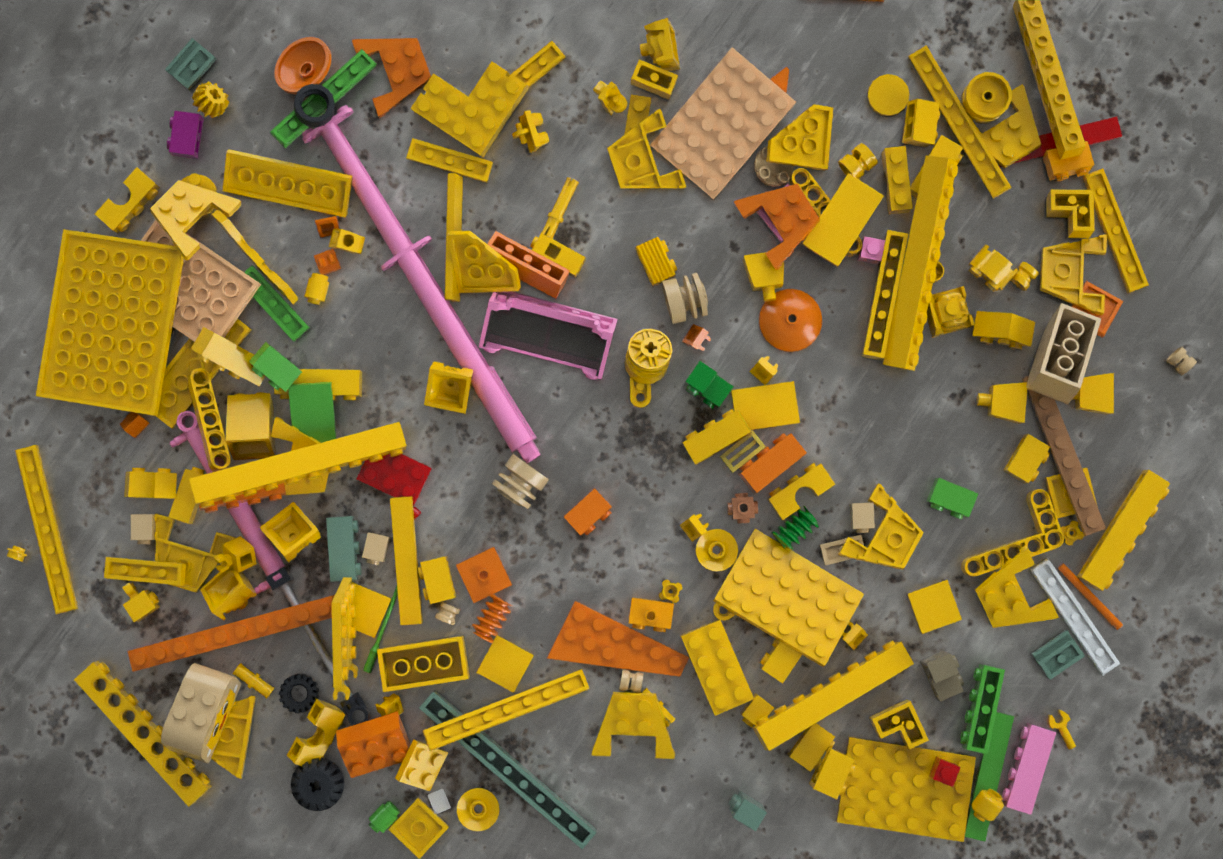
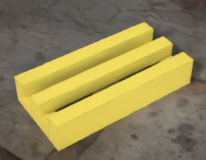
M753 430L751 434L742 438L720 456L732 473L766 447ZM751 436L754 438L751 443L728 460L726 456ZM758 443L759 447L737 465L732 466V462Z

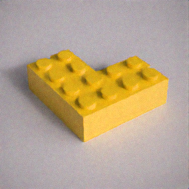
M491 61L469 96L433 73L423 88L426 93L424 95L420 93L410 109L484 158L529 87L526 83L514 75H510L508 71Z

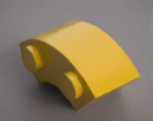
M132 468V471L125 473L124 497L176 499L177 473H171V469L158 468V472H145V468Z

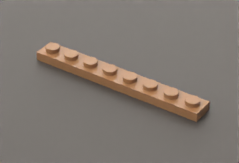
M1029 376L1024 377L1022 381L1027 382ZM1027 389L1028 396L1047 444L1050 446L1049 449L1084 537L1105 530V524L1055 399Z

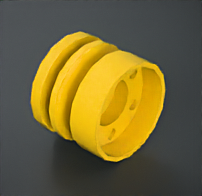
M652 328L636 332L629 341L624 361L625 370L628 375L636 382L643 384H652L661 380L667 372L673 351L669 338L661 331Z

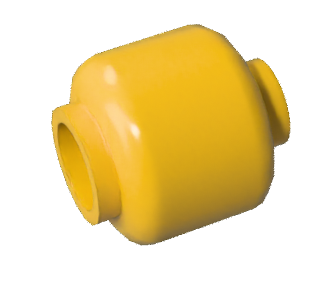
M993 789L981 790L971 804L974 816L982 822L985 820L994 821L1004 807L1002 796Z

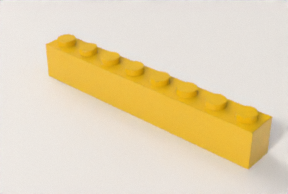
M893 640L882 646L883 650L876 653V651L867 654L864 657L866 660L860 664L854 662L846 667L848 671L840 674L838 672L829 677L830 682L824 685L822 683L815 685L810 689L811 693L804 696V694L795 697L792 700L793 704L788 707L782 705L775 709L773 716L769 718L764 716L757 720V725L753 727V730L766 751L774 749L912 666L914 662L903 643L894 642Z

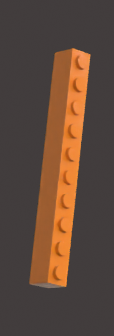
M335 595L127 651L132 671L142 670L332 618V601Z

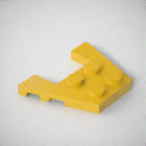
M1023 84L1012 90L1011 105L1016 110L1015 114L984 133H981L975 125L994 159L1003 168L1010 166L1041 146Z
M661 109L656 110L607 148L620 188H686L681 169L659 175L646 136L647 133L667 127Z
M178 180L150 210L162 229L170 236L176 248L178 247L184 259L188 261L200 249V244L185 233L210 207H214L230 218L241 207V201Z
M1103 234L1091 239L1085 238L1077 242L1044 247L1041 250L1040 291L1095 314L1103 315L1105 295L1083 293L1084 253L1105 255L1107 235Z
M275 417L271 437L293 442L291 451L321 443L313 437L300 432L298 428L285 423L283 419ZM328 471L320 473V476L314 479L300 478L298 483L287 485L285 482L286 495L325 492L329 476Z
M878 483L868 499L869 502L886 511L868 547L848 537L838 555L903 570L924 532L906 512L904 513L893 497H890L885 492V488Z
M155 513V561L186 564L184 585L172 586L198 593L218 565L214 557L218 554H223L222 544L236 537L216 532L210 553L169 541L175 519Z
M1026 546L1022 547L1013 559L1010 558L1006 561V565L997 573L994 572L975 589L993 628L1059 618L1050 599L1032 607H1029L1015 574L1035 565Z
M613 692L592 750V756H611L612 735L655 736V758L675 759V751L670 741L669 732L667 731L656 693Z

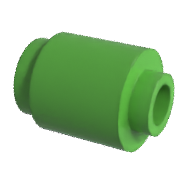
M390 801L382 803L368 818L370 821L369 826L376 833L379 831L384 833L398 819L399 809Z

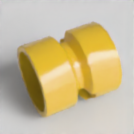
M863 143L857 145L851 151V155L846 154L838 161L839 167L846 176L849 173L857 179L864 176L865 170L870 171L878 164L875 155Z

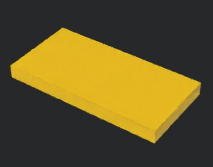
M848 173L819 217L820 221L808 234L802 245L838 267L884 195Z

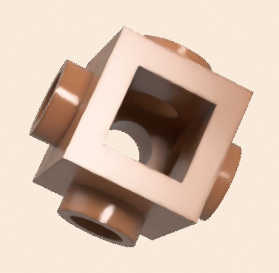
M748 493L735 494L736 498H731V503H727L728 515H732V520L737 519V523H750V518H755V514H758V502L754 501L753 497H748ZM741 504L747 505L746 512L740 511L739 507Z

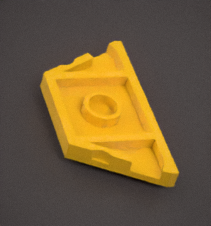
M250 696L234 702L211 757L218 765L239 779H242L256 696Z

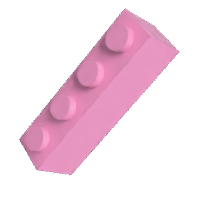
M1027 723L1026 727L1022 728L1020 734L1022 742L1014 753V759L1016 760L1014 768L1011 767L1008 773V780L1010 781L1008 787L1004 788L1002 792L1004 806L1030 815L1032 814L1056 732Z

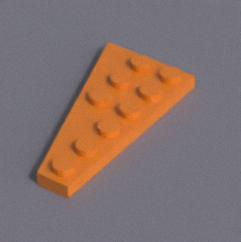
M575 601L547 659L680 677L689 657Z

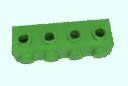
M979 664V667L975 668L973 680L976 681L975 687L970 690L969 694L971 706L970 710L967 709L965 713L966 730L962 731L960 743L963 744L962 747L966 750L988 754L1005 673L1004 669Z

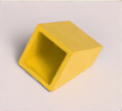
M257 392L256 394L237 393L235 395H227L226 443L233 460L262 459L275 456V438L271 437L274 424V403L270 393Z

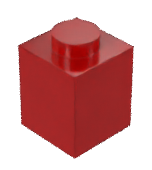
M936 756L929 777L953 787L961 767Z

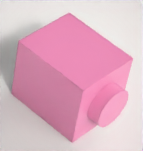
M864 236L861 240L862 248L859 251L857 261L878 265L882 260L885 240Z

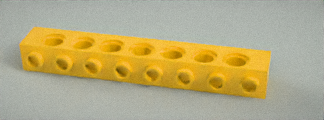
M1015 0L1013 10L1060 160L1081 155L1086 145L1040 0Z
M92 662L74 681L188 807L194 804L212 787L209 784L210 779L203 772L199 773L196 770V764L190 757L170 751L165 746H163L162 753L156 752L154 746L156 742L161 743L163 727L157 726L152 721L153 716L146 709L142 710L140 708L138 699L123 689L125 687L118 678L114 679L109 673V667L104 662ZM99 679H103L106 682L104 690L98 687ZM113 695L119 696V706L112 703ZM128 710L132 711L135 715L133 722L126 718ZM142 726L148 728V737L141 735L140 729ZM170 758L177 760L178 767L176 769L169 766ZM184 774L192 777L191 785L184 783Z

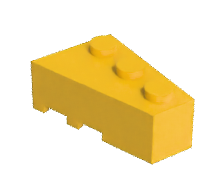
M205 327L202 328L191 348L198 353L197 358L206 363L211 360L214 362L212 366L223 372L226 368L229 370L228 374L238 380L242 377L260 387L266 376L260 377L252 370L254 366L249 361L254 354Z

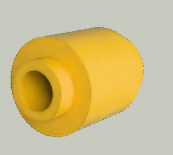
M312 273L311 277H309L304 295L305 298H308V303L320 305V302H325L329 287L328 276Z

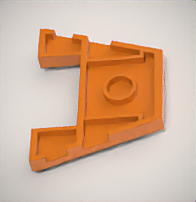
M417 38L352 40L356 54L361 49L368 56L380 54L393 90L390 93L372 99L379 118L386 115L390 109L399 105L403 99L412 95L431 78Z
M798 184L734 201L744 219L764 208L784 241L765 253L776 271L782 266L785 259L790 257L796 246L807 237L820 221Z

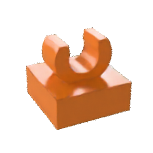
M333 248L314 255L320 274L327 275L342 269Z
M693 324L682 342L696 350L704 351L705 348L701 346L704 339L710 342L711 338L707 336L709 333L707 330Z

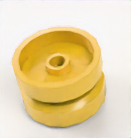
M984 72L976 75L964 88L961 95V104L972 121L979 124H988L996 121L1009 108L1012 101V90L1009 82L1003 76L994 72Z

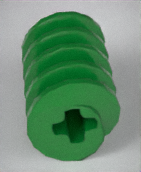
M803 506L805 512L800 509L797 510L799 517L795 515L790 516L792 523L787 520L784 521L786 528L778 526L780 534L774 531L771 532L784 549L787 547L793 550L792 542L799 545L798 537L806 539L805 531L812 534V525L819 528L817 520L805 506Z

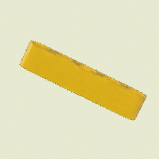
M798 168L791 175L790 185H799L814 211L820 217V210L827 207L830 199L806 169ZM795 176H804L806 182L798 184L795 181ZM808 192H816L818 195V200H810L808 198ZM859 236L855 240L856 250H849L846 256H854L861 250L862 241Z
M197 368L191 372L188 378V387L208 466L213 472L228 467L230 455L209 373L203 368ZM193 376H201L204 380V383H196L193 379ZM206 396L209 404H201L198 397ZM204 417H212L214 420V424H206L204 422ZM214 436L218 438L219 445H212L209 442V437ZM221 457L224 460V466L216 465L214 458Z

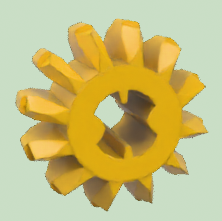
M209 81L199 85L192 96L194 100L193 106L198 107L197 112L201 111L204 117L209 115L212 119L222 115L229 104L227 100L228 94L223 93L224 88L220 89L217 83L212 85Z

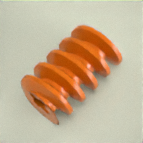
M490 594L493 603H485L489 609H481L484 617L477 616L480 624H472V626L476 630L473 632L474 634L493 643L494 640L490 635H498L495 628L503 627L499 620H507L503 613L510 614L511 610L508 605H512L500 597Z

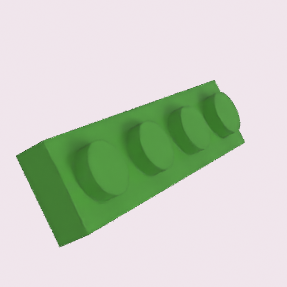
M253 265L244 272L261 284L253 298L295 342L310 327Z

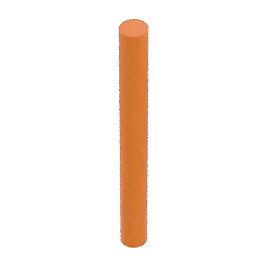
M1064 563L1057 568L1116 630L1123 626L1116 616Z

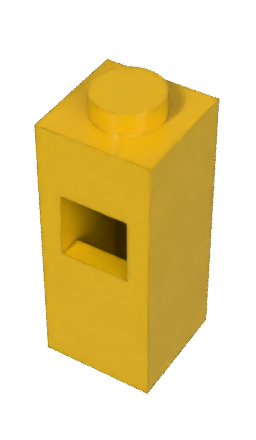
M543 233L539 237L535 236L530 245L532 251L570 270L569 275L574 278L577 277L586 261V257Z
M192 466L191 470H184L176 493V499L173 501L168 517L187 524H193L198 507L195 503L189 479L204 475L205 470Z

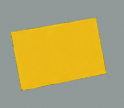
M794 381L731 390L734 412L740 411L750 430L800 423Z

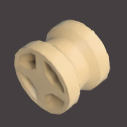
M441 601V609L436 613L435 618L454 625L456 622L455 617L461 609Z

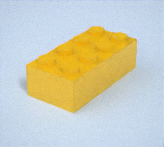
M720 619L680 635L715 716L754 699Z
M464 635L377 649L383 692L470 678Z

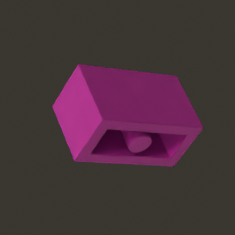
M174 111V116H171L169 123L170 129H172L171 137H168L166 145L172 156L198 159L204 120L200 114Z

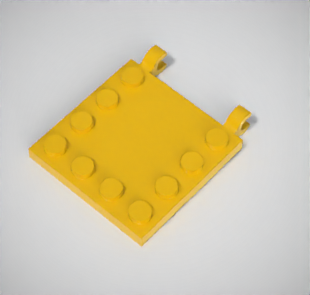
M343 577L332 601L334 700H337L338 692H344L345 700L349 699L350 689L344 684V681L348 680L349 670L353 671L354 678H357L358 667L352 662L357 656V647L353 646V638H356V626L352 622V618L356 617V605H352L353 597L356 594V586L352 584V577Z

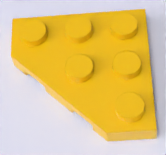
M814 104L768 141L766 162L822 171L828 170L833 107Z
M450 231L448 233L459 293L520 290L518 268L471 231Z

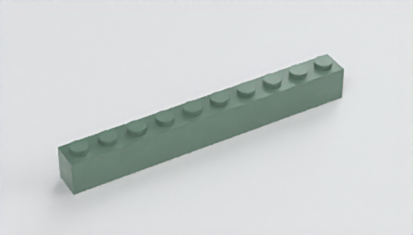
M436 690L419 707L437 724L464 715ZM481 731L457 741L581 849L596 834L597 829L485 732Z

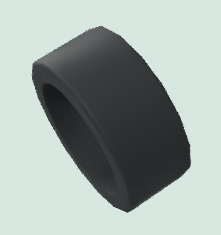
M310 84L302 87L297 92L294 99V111L296 117L308 127L324 126L334 115L335 101L333 95L324 86ZM315 94L320 95L326 100L327 110L322 116L310 117L304 113L302 101L306 96Z

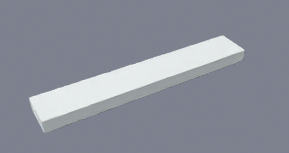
M1045 558L1029 569L1099 673L1103 676L1117 667L1120 662L1050 560Z

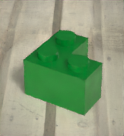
M699 361L684 383L687 387L685 390L694 397L697 394L704 399L703 403L711 409L714 407L719 408L734 386L718 376V372L702 361Z

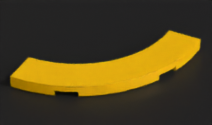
M219 210L212 213L211 215L228 236L275 288L292 304L297 302L298 297L290 286L268 268L265 261L253 248L249 247L231 221Z

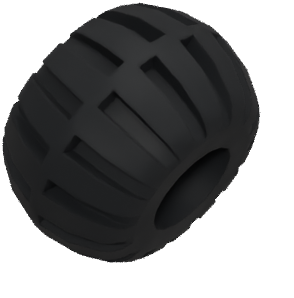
M312 759L311 764L307 761L302 766L298 765L292 774L291 791L293 797L305 809L311 811L327 810L334 806L341 798L345 784L344 776L340 768L329 759ZM316 780L319 781V786L321 787L317 790L314 789L312 784Z

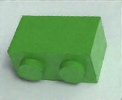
M267 342L262 345L249 361L254 366L252 370L260 377L263 375L270 379L268 383L276 390L281 388L286 392L302 373L298 367Z
M935 478L926 502L931 504V508L940 512L943 509L951 512L950 516L962 520L963 517L967 518L970 516L978 493L941 478Z

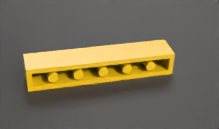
M887 230L885 234V245L882 260L879 264L861 357L881 361L885 357L908 233Z
M1149 469L1142 471L1078 573L1077 577L1098 591H1103L1110 587L1113 582L1111 577L1115 571L1118 572L1125 562L1123 560L1125 555L1134 549L1136 545L1134 541L1138 535L1141 536L1147 527L1145 523L1148 518H1152L1155 515L1160 499L1163 500L1169 493L1168 487L1170 483Z

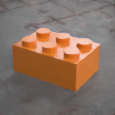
M785 433L781 434L773 441L774 446L772 448L765 447L756 454L757 460L754 462L749 460L740 467L742 472L738 475L753 494L758 493L807 454L792 433L787 436Z
M398 711L336 731L337 748L351 778L403 762L411 745Z

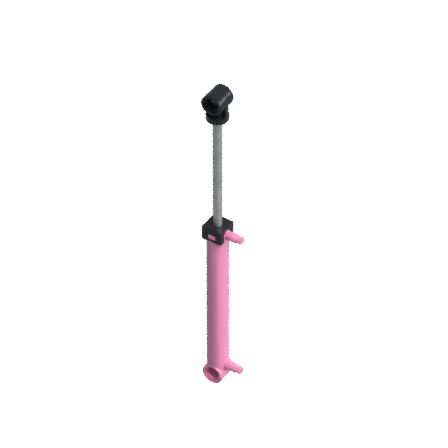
M184 411L177 418V425L183 433L175 437L169 444L171 447H175L188 440L206 473H212L213 471L208 466L196 415L194 412ZM192 416L194 424L187 428L185 420ZM209 437V442L215 446L211 437ZM221 457L214 458L216 465L224 466V460ZM248 502L240 503V507L228 509L245 540L254 547L256 559L267 576L265 577L266 581L254 589L256 594L264 592L269 588H272V590L281 588L291 607L299 605L297 598L288 585L289 582L294 580V577L288 567H285L272 542L261 531L260 527L262 525L251 506L248 505ZM312 624L304 625L303 628L333 678V661ZM350 692L349 699L340 702L352 726L371 719V711L365 705L359 692L353 695ZM356 710L363 711L365 715L363 721L355 719L354 713Z

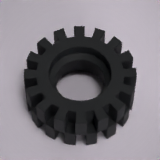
M295 674L285 679L279 691V700L283 703V707L287 708L289 712L298 714L310 710L315 700L319 699V688H317L318 684L316 681L314 682L313 678L308 677L306 674ZM296 685H301L307 690V697L302 702L295 701L291 696V691Z

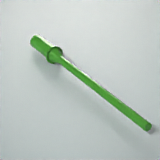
M397 586L377 640L373 647L369 649L370 652L363 669L365 672H372L378 655L377 649H379L381 638L398 595Z

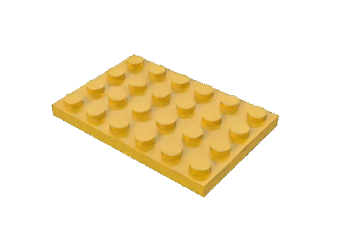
M754 529L713 601L824 667L864 593L786 547L784 549L779 542Z
M848 737L846 755L854 759L856 766L853 774L846 778L845 784H847L844 794L839 798L836 822L964 842L976 761L975 756L919 747L908 749L905 745ZM936 756L961 767L953 787L929 777Z

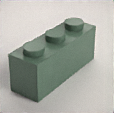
M354 516L326 518L330 582L342 581L343 577H352V580H359L358 575H362L361 563H357V554H360V542L356 541V533H359L358 520H355Z
M739 791L738 795L734 793L728 803L733 818L754 831L758 829L767 814L760 802L742 791Z

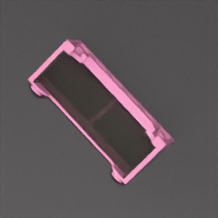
M512 291L493 292L488 302L479 348H483L484 351L489 353H495L501 348L580 368L583 369L582 372L587 378L602 380L618 319Z

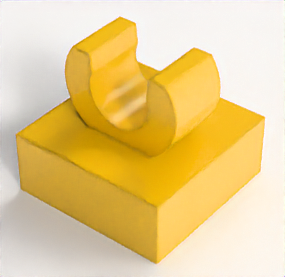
M769 356L762 357L749 371L764 385L778 372V364L776 363L772 366L768 362Z
M694 514L679 525L692 542L707 532L706 528L709 526L708 523L702 525L698 520L702 517L701 514L696 516Z
M849 622L848 625L851 630L848 633L843 632L842 639L850 648L855 650L868 634L857 623L854 625L852 622Z
M394 693L389 697L384 696L382 704H375L377 712L381 716L397 711L400 715L404 712L400 697Z

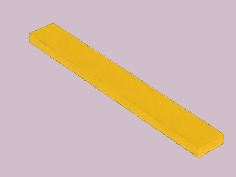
M927 45L909 55L911 63L936 103H940L939 110L963 147L991 197L994 199L1010 190L1012 187Z
M38 445L17 449L15 452L55 613L60 614L78 609Z
M581 669L427 728L422 732L429 751L572 697L590 688Z

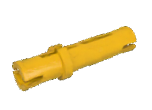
M570 177L566 178L552 211L547 215L548 220L541 233L552 239L554 238L559 224L564 220L562 217L579 184L578 181L575 179L571 180Z

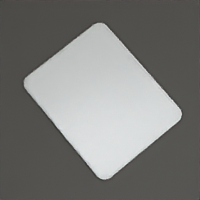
M444 789L428 794L436 814L451 808Z

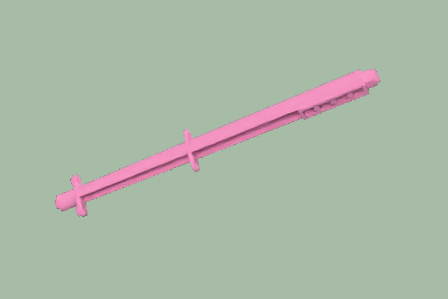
M347 105L337 110L338 114L333 115L331 120L324 126L317 127L314 130L310 128L303 132L302 140L304 143H309L322 135L344 174L352 176L351 186L394 256L381 266L382 270H388L399 264L461 369H473L471 385L511 452L518 451L526 463L533 461L541 455L533 442L537 438L494 367L488 365L450 302L445 300V294L418 253V250L432 241L431 236H426L414 244L411 242L338 126L339 123L352 115L354 111Z

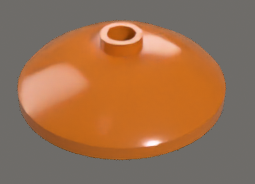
M305 37L291 43L281 53L275 65L274 75L278 86L287 93L297 94L306 85H319L326 77L331 65L329 47L316 37Z
M784 289L776 292V300L765 301L759 314V326L763 337L771 346L781 351L796 352L807 348L816 340L822 327V314L817 302L809 294L797 289ZM793 315L796 321L792 323L788 320V317Z

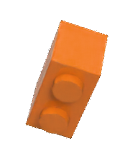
M594 488L564 518L580 536L583 533L587 536L596 528L593 525L596 521L600 519L603 522L611 514L609 510L612 506Z

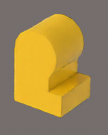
M333 229L328 247L361 254L365 237L343 229Z

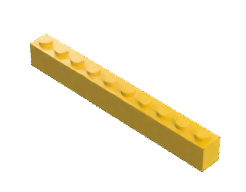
M925 156L883 365L915 371L919 361L918 352L923 342L922 333L928 318V304L932 299L931 290L936 279L937 261L941 255V241L945 236L944 227L949 216L950 198L954 192V178L958 173V162L950 158Z
M400 422L193 477L189 481L196 506L208 508L214 506L216 501L230 502L236 499L235 496L244 494V497L257 494L256 490L265 488L266 491L278 488V484L285 482L287 485L298 483L300 478L314 479L325 471L331 474L341 471L340 467L349 465V468L362 465V461H379L383 459L382 456L390 454L391 457L403 453L407 445Z

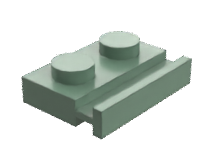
M192 38L165 70L190 91L217 59Z
M1068 630L1063 631L1031 653L1049 680L1085 657Z

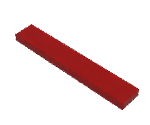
M1117 116L1079 125L1084 142L1088 141L1089 146L1122 137ZM1052 132L1039 135L1041 146L1013 164L1041 158L1047 150L1057 148Z

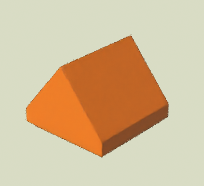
M337 216L315 220L320 238L331 236L333 229H340Z
M130 412L120 423V426L125 432L136 438L150 423L140 413Z

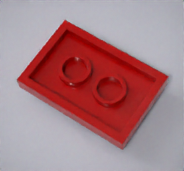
M387 454L382 456L383 459L370 462V460H366L356 478L357 480L395 498L412 496L413 506H415L432 470L431 467L403 454L393 457Z

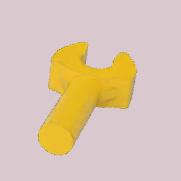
M1059 709L1058 713L1061 716V721L1056 723L1054 717L1049 714V727L1059 730L1068 750L1075 748L1076 745L1066 727L1068 721H1070L1069 715Z

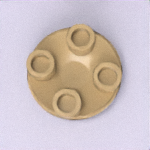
M766 146L755 157L754 169L756 175L768 186H782L790 180L794 166L766 162L768 148Z

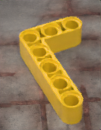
M1031 490L1026 496V502L1037 533L967 557L961 563V570L965 575L979 576L1004 567L1006 565L1005 562L1010 559L1008 556L1009 548L1014 547L1018 554L1022 547L1026 546L1028 548V543L1031 540H1034L1037 545L1035 551L1031 552L1029 550L1031 557L1056 549L1063 544L1064 536L1049 494L1045 490ZM1036 493L1042 496V502L1039 505L1033 500ZM1043 513L1049 516V522L1046 525L1040 519ZM1051 533L1056 536V542L1053 545L1048 542V536ZM991 554L997 557V562L993 566L988 563V557ZM970 561H974L977 564V569L973 573L967 567Z

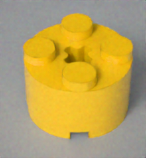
M985 244L969 263L970 269L968 271L974 277H982L986 280L985 286L993 292L997 290L1002 291L1018 270L1017 268L1012 270L1011 266L1013 264L995 249L992 252L987 250L990 246Z

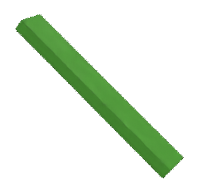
M361 49L322 86L332 93L336 103L370 73L377 64ZM312 94L302 102V110L310 117L322 116L327 110L326 100L320 95ZM293 110L270 131V134L286 149L309 127L299 121Z
M996 712L988 754L982 753L971 804L981 790L993 789L997 792L1014 720L1012 715ZM970 804L964 837L985 842L990 821L985 820L982 822L977 819Z

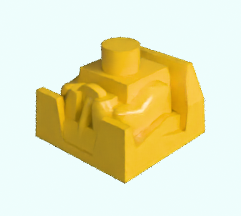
M665 18L645 25L644 29L648 34H646L647 43L640 44L642 57L650 55L653 63L661 66L664 70H680L675 30L669 19Z
M964 286L932 294V299L927 309V321L932 338L971 328L975 325L973 317L968 311L967 295Z
M434 361L429 368L424 405L466 414L473 369H460L448 365L444 367V363Z
M294 502L260 527L263 534L273 543L288 563L297 557V553L308 546L310 542L313 544L321 538L317 527Z
M231 566L225 572L216 574L200 589L211 612L223 621L226 619L223 613L228 614L232 610L244 609L248 605V599L257 595L243 572L238 573Z

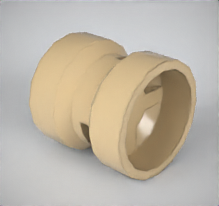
M1182 346L1174 351L1166 360L1170 365H1174L1177 368L1180 376L1187 373L1197 363L1193 357H1189L1186 354L1187 351Z
M622 670L619 691L632 690L633 693H640L644 673L637 672L633 674L628 670Z

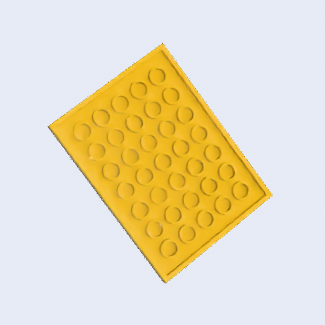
M63 229L36 396L158 416L184 260L178 247Z

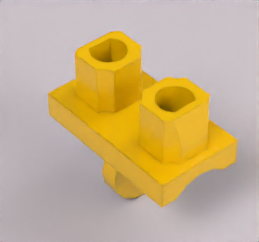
M600 80L593 88L594 93L598 95L599 101L609 115H612L614 112H623L626 109L627 100L621 95L616 84L612 81L607 85Z
M527 110L518 117L520 123L515 124L517 131L512 133L514 139L520 138L521 144L527 143L529 153L536 152L541 146L546 145L549 142V137L546 131L537 133L536 127L543 124L541 113H531L530 110Z

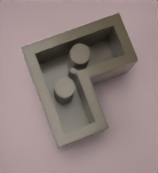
M942 651L920 661L938 701L941 702L964 692L962 688L964 681L957 668L960 665L955 655L952 656L951 653Z

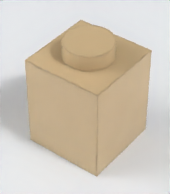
M874 503L850 504L851 529H856L857 533H869V528H875Z
M131 514V540H137V544H150V540H155V514Z
M368 532L362 558H367L366 563L379 565L380 562H385L391 537Z

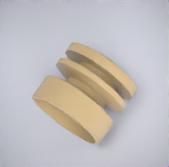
M697 273L691 274L692 284H690L687 275L683 276V286H679L676 278L662 281L663 293L672 324L686 321V311L689 310L694 319L698 318L697 308H699L702 317L708 315V299L705 287Z
M512 454L505 464L511 474L508 476L500 472L498 475L506 481L504 484H501L494 480L492 484L496 486L500 494L511 502L529 509L531 504L525 501L524 498L527 495L535 501L536 497L530 492L531 488L542 491L549 479Z

